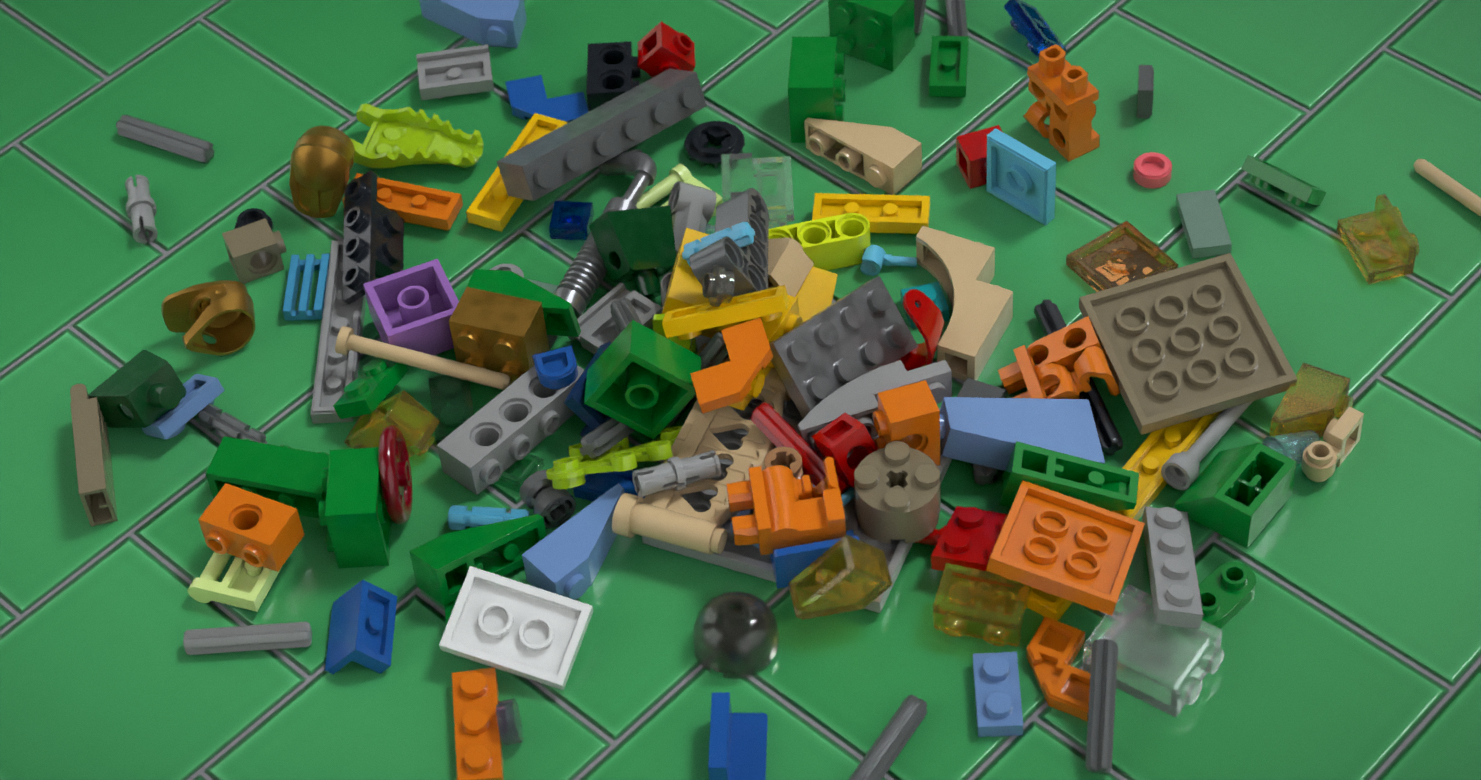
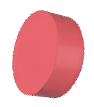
M1149 152L1135 159L1133 178L1140 186L1155 189L1167 185L1171 180L1172 163L1167 156L1156 152Z

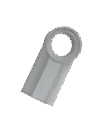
M677 181L674 184L669 196L668 206L670 205L676 255L686 227L705 233L706 224L710 221L715 209V191Z

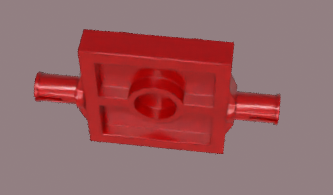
M956 506L948 524L941 529H934L925 538L914 542L936 546L931 554V568L934 570L1009 583L1016 582L986 571L990 556L1008 514L980 510L976 507Z

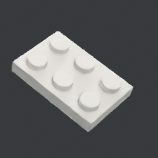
M470 566L439 647L442 651L564 690L593 614V606Z

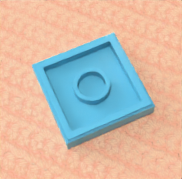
M995 128L987 135L986 191L1038 222L1047 225L1055 217L1056 162Z

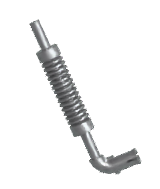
M641 150L625 151L599 165L601 173L606 176L634 175V179L623 198H612L601 216L609 211L638 209L636 204L646 187L654 183L657 175L655 161ZM591 232L561 280V283L553 293L572 304L577 319L585 311L593 294H595L596 289L608 272ZM547 335L549 349L558 336Z

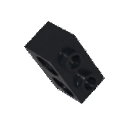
M631 41L588 44L587 101L590 112L640 85V81H635V78H641V69L638 67V56H633Z

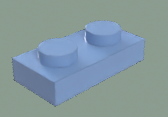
M201 374L192 376L183 384L187 391L186 396L180 400L177 407L169 409L150 426L141 428L145 435L166 440L180 434L190 419L208 404H214V399L225 391L218 378Z
M1017 652L973 654L978 737L1022 736L1023 716Z

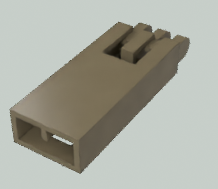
M75 384L70 389V405L79 496L91 526L118 521L108 428L106 422H104L102 411H100L97 397L89 399L86 386L84 384Z

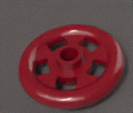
M388 425L383 428L379 438L380 482L387 513L394 523L401 525L409 520L412 512L411 467L406 442L401 430L395 425Z

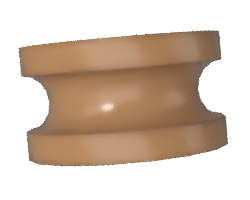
M777 447L766 455L764 459L765 468L775 465H787L792 470L796 479H801L803 476L802 457L795 449Z

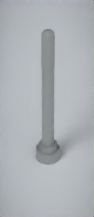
M1252 402L1223 410L1187 452L1183 451L1173 454L1161 468L1164 480L1177 490L1188 489L1199 476V462Z

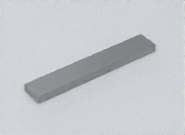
M334 240L331 243L311 407L313 424L353 422V417L340 419L333 405L345 393L344 388L358 378L360 353L350 350L347 355L338 354L335 352V345L342 326L353 328L354 335L362 337L366 294L349 305L342 301L343 240Z

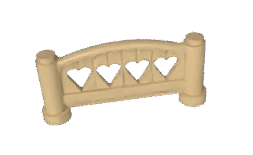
M704 343L700 347L697 355L700 354V352L704 349L707 343ZM771 368L765 378L760 395L752 399H759L769 403L782 417L784 401H790L792 398L776 369ZM697 399L671 447L672 457L677 456L682 459L714 450L719 460L729 459L733 462L730 467L725 469L727 476L720 481H715L711 478L688 484L686 489L676 491L674 488L646 495L644 499L633 494L623 493L613 513L612 531L614 534L633 538L638 534L709 555L713 553L721 554L724 550L728 532L727 529L721 528V526L735 513L730 512L726 484L749 480L748 468L761 466L762 470H764V459L775 448V445L751 420L741 418L731 406L728 405L702 414ZM736 429H745L749 432L741 438L742 446L737 450L727 449L714 436V433ZM704 490H714L717 492V495L709 500L711 507L705 512L694 510L681 496Z

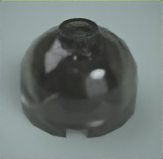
M733 591L724 592L713 597L699 611L694 624L693 645L695 657L705 670L711 673V669L716 672L723 673L724 678L728 679L748 678L764 671L771 664V659L776 655L780 646L779 629L775 614L768 604L751 593Z

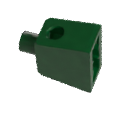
M670 205L609 211L589 224L590 232L610 279L615 283L635 281L637 292L648 299L660 296L661 287L658 277L671 270L676 259Z
M142 350L89 393L88 397L89 399L97 397L100 411H102L107 427L146 428L169 409L177 407L180 400L186 396L187 391L167 360L147 350Z

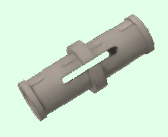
M135 175L136 187H134L132 176L125 182L128 195L126 212L128 218L132 220L133 238L135 241L145 244L147 243L145 232L148 231L151 242L157 238L158 232L154 220L157 209L154 200L150 196L149 180L143 175Z
M714 450L682 459L675 456L668 458L667 463L634 470L632 472V480L636 493L638 492V496L641 498L673 488L676 491L686 489L688 484L720 477L721 465Z

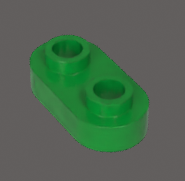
M1227 562L1221 564L1199 584L1201 604L1208 603L1211 606H1202L1203 617L1200 628L1191 629L1201 633H1212L1225 626L1253 599L1256 587L1254 572L1242 563Z

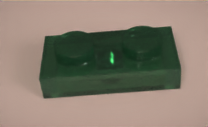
M451 376L429 378L436 444L440 443L474 415L470 381Z

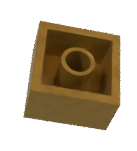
M466 287L449 319L456 360L507 374L511 378L510 385L534 366L532 355L550 351L542 302Z

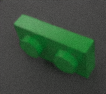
M932 36L929 97H966L969 36Z
M1250 155L1247 156L1241 168L1253 175L1250 182L1268 191H1271L1274 186L1285 191L1283 199L1301 208H1304L1306 203L1320 206L1327 193L1262 159Z
M382 358L374 359L365 364L362 368V374L344 388L345 393L333 405L339 418L345 419L373 413L408 372L406 365L389 360L385 361Z

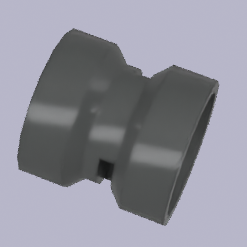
M547 470L537 471L523 482L519 492L520 498L527 507L534 509V515L540 514L543 516L545 528L558 527L565 523L574 513L576 508L575 499L566 489L553 488L552 480L547 479Z

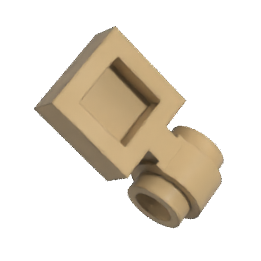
M1349 406L1339 420L1333 418L1325 429L1323 441L1313 442L1305 448L1301 468L1308 479L1314 482H1323L1334 474L1336 466L1339 467L1360 441L1364 413Z

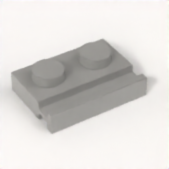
M488 45L416 54L421 100L494 90Z
M620 282L577 319L581 329L579 337L568 336V338L572 341L578 340L581 342V347L595 355L600 345L609 341L612 343L620 334L611 315L610 305L612 302L628 298L642 325L649 329L653 328V315L661 314L662 307L635 290L630 292L625 288V284Z

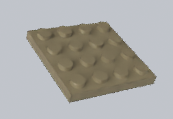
M1231 253L1079 297V309L1084 318L1087 316L1090 318L1108 361V366L1141 435L1296 388L1297 377Z

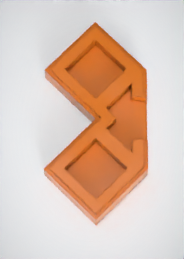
M761 317L721 330L730 361L690 373L702 414L743 401L751 390L750 384L754 378L772 360L773 354Z
M1045 616L1027 647V660L1048 706L1088 722L1090 673L1071 666L1085 642V632Z

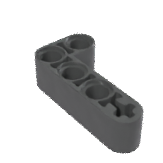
M752 187L717 206L715 232L731 228V226L743 221L748 222L755 231L753 244L740 248L730 237L726 236L690 255V266L695 277L715 300L768 289L769 213L763 197Z

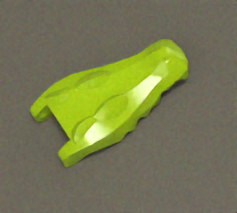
M361 104L356 113L358 121L371 128L363 145L351 139L355 148L354 162L369 168H391L413 164H447L468 168L474 166L483 153L484 143L478 130H475L473 134H467L461 129L455 130L450 121L446 120L444 122L440 120L437 114H433L431 118H428L422 109L415 112L410 107L380 109L370 104Z

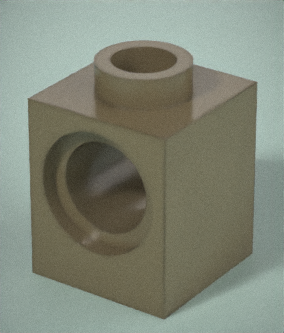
M266 218L222 233L229 260L239 282L242 284L284 270L281 254L286 252L283 238L279 230L272 232Z

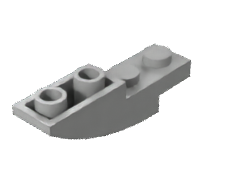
M901 360L874 369L841 386L816 405L798 424L799 435L817 453H821L812 436L844 412L863 423L870 436L878 435L872 416L874 411H878L877 393L926 380L938 404L943 401L944 397H952V371L946 360L906 371Z

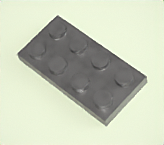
M880 276L867 281L769 344L773 354L771 362L802 418L824 398L841 386L874 369L897 361L918 347Z

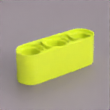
M846 213L769 229V239L793 238L801 244L803 251L814 263L813 267L828 271L862 263L864 251L870 246V223L867 217L862 214Z

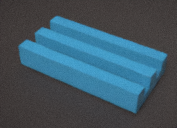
M307 254L306 260H300L299 255H291L283 305L285 321L322 319L330 254H322L321 259H315L314 254ZM314 270H319L314 310H308ZM304 271L299 308L295 310L300 273Z

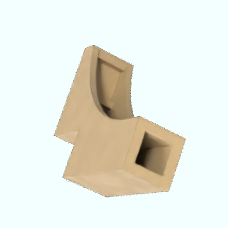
M922 226L916 235L917 264L937 279L948 295L953 309L950 322L937 344V362L946 360L952 371V377L964 381L967 378L977 380L1013 318V291L990 284L995 275L994 247Z

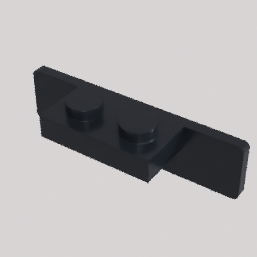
M371 170L359 178L350 181L344 192L342 301L348 305L365 295L363 284L375 280V274L385 277L403 271L404 219L377 201V174Z

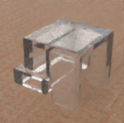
M752 153L721 154L723 203L752 187L760 193L767 205L769 229L785 226L787 222L794 221L791 156L753 158L752 160Z

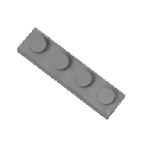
M1145 506L1142 522L1145 523L1143 534L1155 623L1199 629L1203 611L1187 512L1178 511L1170 507L1153 508Z

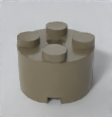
M892 441L885 448L872 452L860 462L854 472L855 509L858 524L869 537L891 544V539H905V544L925 538L935 529L938 524L941 508L940 470L928 455L910 448L903 441Z

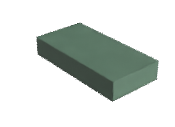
M1215 189L1176 194V206L1192 258L1231 253L1232 243Z

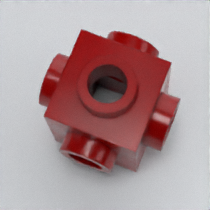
M661 21L638 42V67L647 72L651 78L668 69L693 72L696 64L695 43L686 34L677 32Z

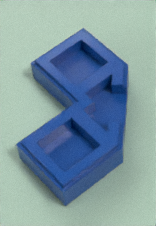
M541 75L505 82L512 114L523 120L531 119L534 113L569 123L589 112L584 92L547 99Z

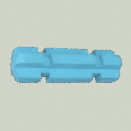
M743 221L731 226V228H725L700 238L701 242L697 239L685 244L682 257L690 266V255L726 236L730 237L740 248L749 246L754 242L755 231L748 222Z
M453 505L449 508L447 522L451 530H464L467 527L473 528L530 516V514L525 509H511V513H508L506 508L473 506L472 510H468V506Z

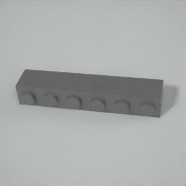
M668 69L498 160L497 164L508 196L535 201L703 109L707 105L697 72Z

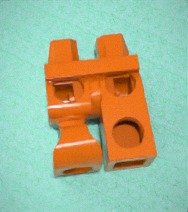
M1053 45L1040 51L1038 63L1027 67V76L1030 78L1028 90L1038 101L1029 107L1023 117L1044 138H1049V143L1070 162L1100 147V135L1092 129V120L1096 114V105L1093 102L1099 99V91L1088 81V73L1081 66H1072L1065 59L1066 52L1059 45ZM1048 116H1050L1049 125L1044 123V120Z
M1089 316L1033 342L1027 349L1025 345L1013 349L1017 361L998 370L1008 394L1027 387L1028 391L1012 398L1079 399L1080 392L1084 391L1087 393L1092 390L1089 384L1091 376L1105 379L1111 395L1117 396L1120 393Z
M832 457L824 459L826 477L815 487L811 484L809 475H803L801 479H796L792 470L782 465L767 467L762 470L761 466L748 468L749 480L726 484L730 512L753 509L754 512L751 515L731 517L735 546L759 544L760 555L773 554V549L846 537L845 514L834 459Z

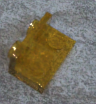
M1386 194L1376 196L1374 211L1338 220L1336 231L1368 284L1413 273L1415 258L1419 254L1418 240L1414 233H1409L1402 221L1400 210L1397 206H1392Z
M946 563L933 604L934 627L954 637L965 635L984 639L987 643L995 646L1011 645L1017 647L1021 640V624L1030 597L1031 587L991 572Z

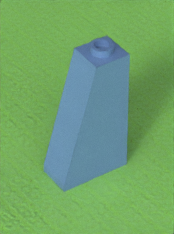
M943 398L940 407V449L943 457L1005 471L1015 443L1018 441L1105 464L1089 399Z

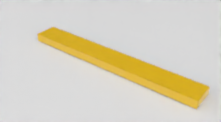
M1222 411L1151 432L1122 468L1139 473L1136 506L1134 509L1114 510L1112 512L1139 520L1144 513L1145 506L1149 507L1167 484L1161 474V468L1164 463L1175 453L1187 452ZM1028 585L1020 593L1019 604L1056 621L1061 618L1073 603Z

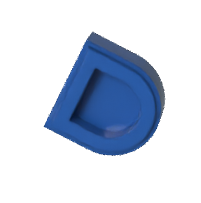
M572 345L532 355L538 380L544 387L561 389L571 385L576 380L578 368Z

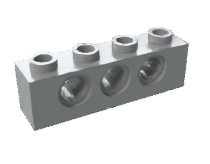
M577 365L578 376L571 385L561 389H549L539 382L535 366L531 367L437 444L443 472L476 495L489 485L495 483L504 472L519 460L524 459L534 447L546 437L554 434L564 422L575 414L563 402L584 369Z

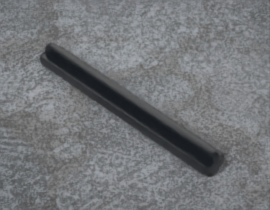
M1045 299L1041 304L1035 306L1034 314L1045 336L1066 327L1057 305L1052 303L1051 300ZM1090 377L1089 384L1092 390L1087 393L1082 391L1078 397L1079 399H1089L1102 452H1105L1107 456H1112L1116 451L1122 450L1123 440L1092 377Z

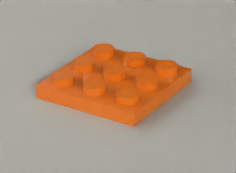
M1022 480L990 556L986 571L1112 616L1145 523Z

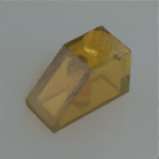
M1303 362L1296 375L1297 383L1290 385L1272 417L1268 446L1280 448L1322 437L1330 421L1333 418L1339 420L1349 406L1352 407L1353 397L1348 396L1350 378Z
M403 390L381 402L373 413L361 415L344 443L354 449L379 447V438L383 428L388 425H395L404 436L409 457L415 454L421 456L433 444L435 438L432 434L440 421Z
M849 535L841 538L788 583L795 615L802 620L864 609L893 585L884 551Z

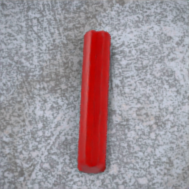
M764 402L753 410L750 417L751 421L776 447H790L798 451L802 457L803 475H809L810 482L817 486L826 477L824 460L769 403ZM836 473L840 493L843 494L848 486Z

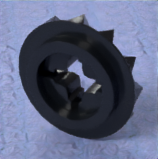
M723 121L702 123L694 127L685 138V151H687L690 161H698L701 168L708 164H713L716 169L720 163L731 165L734 158L742 157V150L745 146L742 131L735 125ZM708 141L711 144H714L715 146H721V148L716 149L714 146L709 147Z

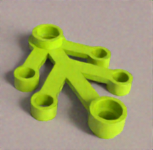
M682 426L664 428L659 433L660 437L656 440L634 447L629 446L627 436L596 459H591L587 454L583 456L580 453L579 449L583 447L581 443L568 447L569 457L553 461V467L546 471L547 479L552 480L554 489H569L585 484V474L628 471L636 468L637 462L660 461L671 458L673 456L671 447L677 439Z

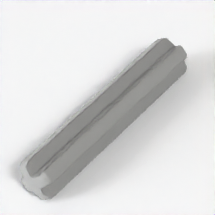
M306 621L189 629L184 632L183 645L188 655L309 647L312 643V629L310 623Z

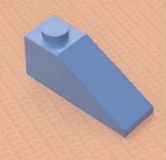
M419 0L422 17L481 45L518 48L527 21L524 0Z
M618 483L522 554L526 579L532 586L574 600L586 592L587 588L593 584L617 536L612 531V518L619 498L625 493L624 487Z

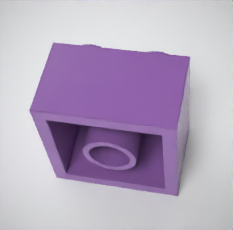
M438 259L363 284L370 316L382 342L431 355L454 348L449 319L459 300Z

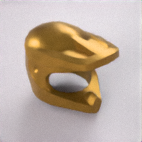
M315 126L308 129L297 140L291 153L289 184L294 207L299 212L313 218H327L336 214L348 185L349 171L353 167L355 156L354 144L344 132L330 126Z
M220 280L196 284L168 295L163 299L161 305V313L168 330L174 333H186L182 336L184 346L190 351L217 356L228 355L248 344L255 331V312L252 298L248 294L246 286L238 281ZM202 335L211 336L217 341L215 344L207 343L202 338Z

